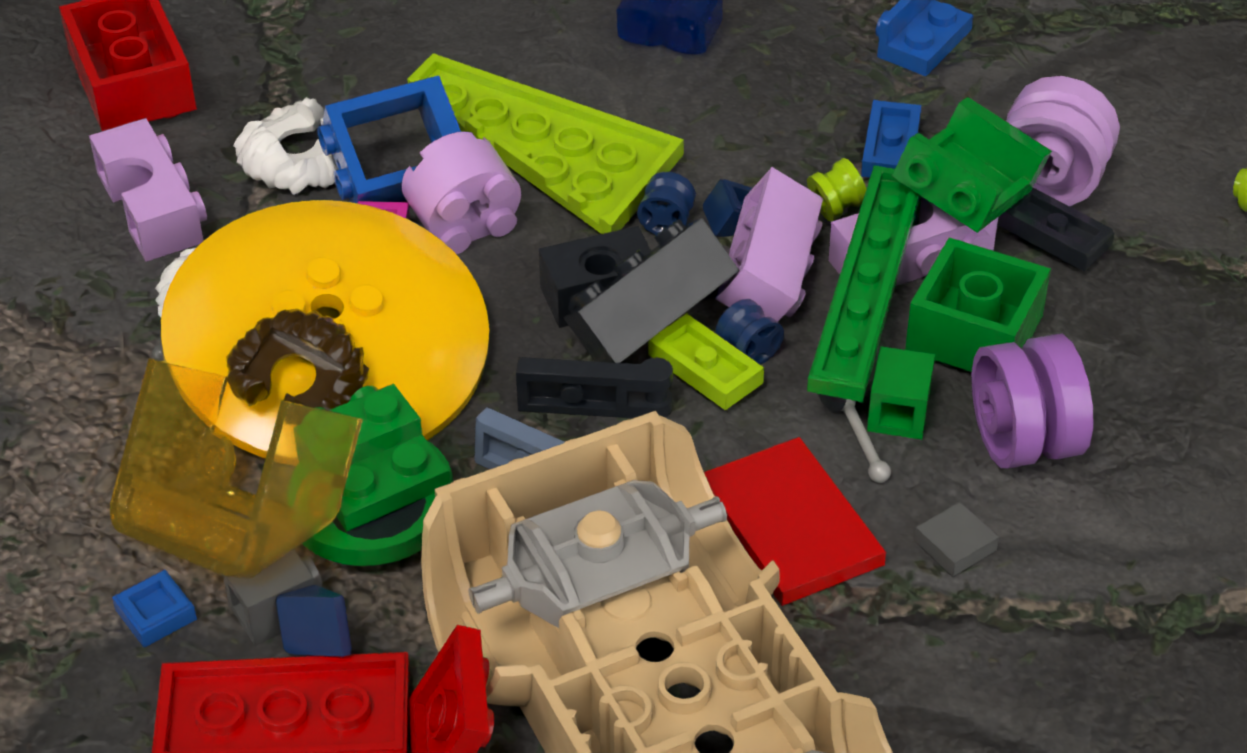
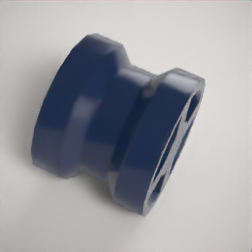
M660 172L652 176L647 183L645 196L640 201L637 216L640 223L646 230L655 235L678 219H681L683 224L686 225L689 211L695 202L696 192L694 186L687 178L673 172Z
M742 299L732 304L720 317L716 326V334L760 365L774 356L784 339L782 325L771 317H764L762 307L751 299Z

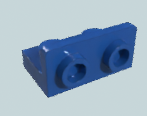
M900 0L891 10L884 11L877 22L875 31L876 36L879 37L877 57L927 76L972 30L973 15L956 9L950 4L941 3L936 0Z

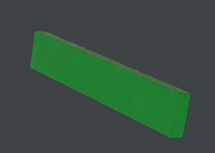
M873 167L808 376L807 392L863 402L921 195L892 177L895 170L893 168Z

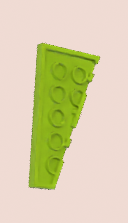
M434 53L407 79L408 83L439 75L461 132H472L477 139L481 140L485 137L490 141L508 167L601 234L621 230L638 210L640 201L645 196L647 183L651 177L660 172H670L684 155V139Z

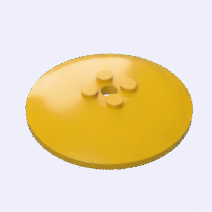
M332 200L291 202L268 207L230 222L200 243L186 258L176 272L164 300L161 316V345L164 363L170 380L189 410L214 433L238 448L259 457L294 465L296 462L290 426H293V424L282 422L280 409L286 393L295 397L298 394L304 393L313 385L316 378V370L313 364L299 356H291L279 361L271 374L272 388L269 397L258 401L253 406H249L244 400L236 398L227 381L229 371L227 368V355L232 347L237 344L238 340L245 337L246 332L253 329L262 318H273L278 312L285 309L298 308L305 313L322 307H331L338 310L341 315L333 318L337 324L345 325L348 334H351L354 339L356 348L363 347V363L369 368L368 379L363 387L375 386L379 390L395 384L421 418L422 435L426 440L442 431L468 404L484 372L488 353L489 323L485 302L477 282L456 253L431 232L404 217L376 207L352 202Z

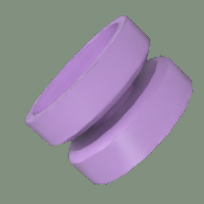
M1065 76L1044 77L1026 85L1015 99L1006 122L1052 151L1033 187L1068 206L1087 199L1098 186L1105 171L1106 163L1111 158L1116 147L1120 130L1115 108L1102 92L1084 81Z

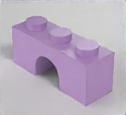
M145 118L89 135L97 174L112 202L123 201L129 232L145 262L199 245L204 241L200 222L207 220L205 206L197 191L189 192V182L180 162L172 163L171 149L164 134L156 136L148 120Z
M921 196L918 225L912 226L895 286L927 276L949 237L994 251L998 217L976 233ZM859 213L831 222L829 262L839 274L843 267Z

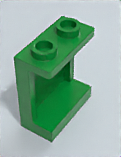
M966 97L958 103L945 129L930 139L919 133L909 139L892 177L978 233L1031 192L1052 151L971 98Z

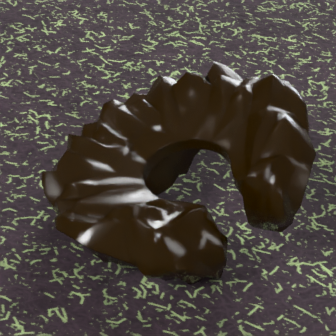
M298 308L285 309L278 312L273 318H262L253 329L246 332L245 337L238 340L226 357L229 370L227 381L232 393L236 398L244 400L249 406H253L258 401L269 397L272 388V371L275 365L282 359L299 356L313 364L316 370V378L313 385L307 391L295 397L286 393L280 409L282 422L293 425L297 424L300 417L309 409L322 407L329 411L348 403L352 395L362 388L368 379L369 368L363 363V347L356 348L354 339L351 334H348L344 324H337L333 318L322 316L316 310L305 313Z

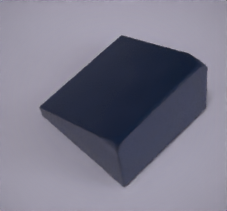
M726 179L718 181L703 203V211L715 236L727 237L734 235L744 198L753 188Z
M311 585L280 594L277 597L276 606L285 652L294 655L340 657L351 654L352 646L345 601L342 595L318 585Z

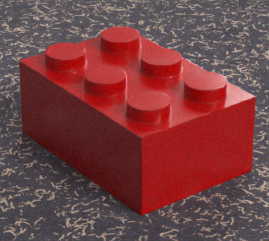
M84 0L59 6L69 54L101 131L145 118L150 122L162 118H172L181 113L197 110L189 63L159 0Z

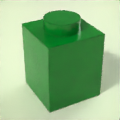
M880 346L870 396L868 432L922 440L931 393L935 354Z

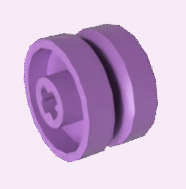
M1062 333L1027 339L1022 349L1015 342L979 347L974 356L971 374L972 397L977 424L991 459L1000 468L1008 469L1035 464L1041 453L1047 459H1062L1083 455L1090 446L1093 432V404L1084 365L1072 341Z

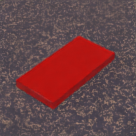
M408 652L350 654L343 657L305 656L162 663L152 753H408L409 654Z

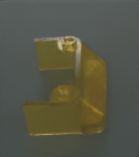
M149 358L110 502V519L113 527L118 532L220 575L250 579L320 532L334 520L341 508L342 496L363 419L281 400L255 495L229 485L230 478L236 467L234 447L227 436L214 432L227 385V376Z

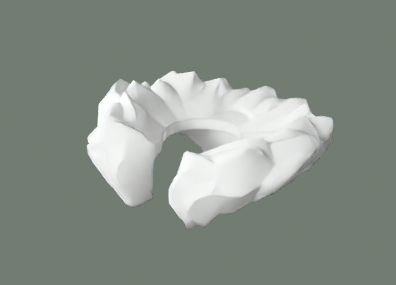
M306 97L303 101H297L293 105L275 108L270 116L261 121L248 122L233 145L236 148V156L238 157L237 165L242 166L246 176L255 180H263L269 189L275 187L284 190L289 189L293 195L298 194L307 185L323 188L332 185L335 182L334 171L338 169L333 155L325 156L319 139L311 149L298 154L286 153L280 144L282 139L291 134L313 132L320 123L323 125V107L317 103L316 99Z

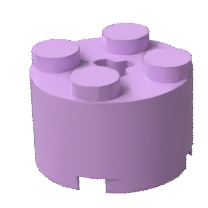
M456 132L443 136L427 145L420 152L423 160L414 171L409 166L404 173L402 192L424 228L442 240L456 254L465 251L471 244V241L490 234L494 237L504 236L513 230L517 224L515 212L521 199L520 185L490 141L483 137V140L477 139L472 132Z

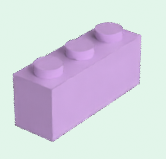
M771 167L744 198L729 256L739 271L719 286L716 300L730 307L742 299H751L762 307L764 317H771L777 322L784 315L791 317L798 310L805 296V290L801 288V285L814 260V255L810 253V249L822 227V221L818 220L823 198Z

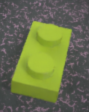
M687 313L648 341V355L650 357L663 358L669 361L675 375L724 410L730 408L764 383L763 366Z

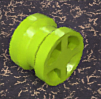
M846 158L835 162L831 171L825 174L816 172L807 178L808 189L823 198L820 213L830 222L840 218L843 215L844 209L850 206L858 208L862 205L867 188L858 170Z

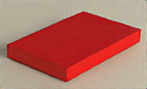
M800 437L704 472L714 496L719 497L720 502L724 504L729 525L757 567L762 571L771 561H774L778 566L780 582L773 594L781 606L885 566L886 551Z

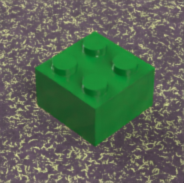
M949 237L910 303L905 350L935 354V360L972 372L974 356L979 347L1015 342L1022 349L1027 339L1032 338L1043 317L1051 268Z

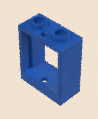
M439 75L325 106L323 125L317 127V133L325 156L332 154L338 170L334 171V181L342 200L349 198V201L352 203H358V201H406L402 192V180L407 169L366 180L347 128L418 109L431 143L443 136L461 132Z

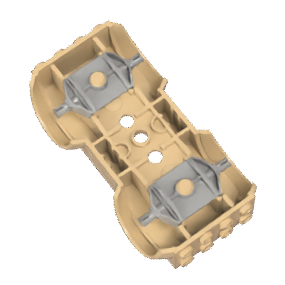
M656 411L631 420H624L617 425L586 436L568 440L563 444L527 457L514 459L507 464L479 474L458 479L451 484L435 489V499L423 520L421 565L427 617L438 653L456 625L481 629L483 657L488 658L490 666L486 685L487 703L502 706H520L545 753H700L694 743L698 736L707 731H716L728 735L734 744L733 749L729 753H893L880 723L877 709L870 698L842 692L837 693L771 595L780 582L778 566L774 561H771L761 571L745 551L727 521L724 504L720 502L719 497L714 496L702 470L692 437L684 426L659 416ZM656 637L662 641H668L673 646L674 651L664 661L650 662L641 658L636 648L644 639ZM685 683L699 688L701 692L692 698L681 699L674 697L667 690L675 684Z

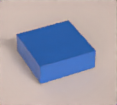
M166 570L112 597L115 611L144 648L197 620L194 605Z

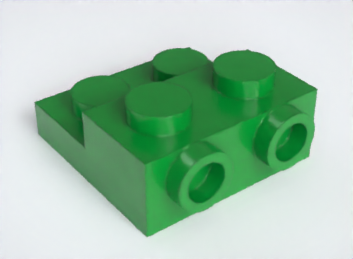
M395 384L379 390L375 386L362 387L352 395L348 403L329 411L322 407L309 409L300 417L297 424L290 426L295 460L346 532L435 493L436 488L451 484L450 470L422 435L421 418Z

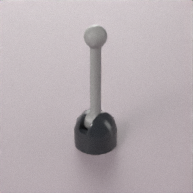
M818 394L821 402L829 411L845 412L870 464L868 469L870 479L876 483L887 481L891 475L890 466L879 459L855 409L860 402Z

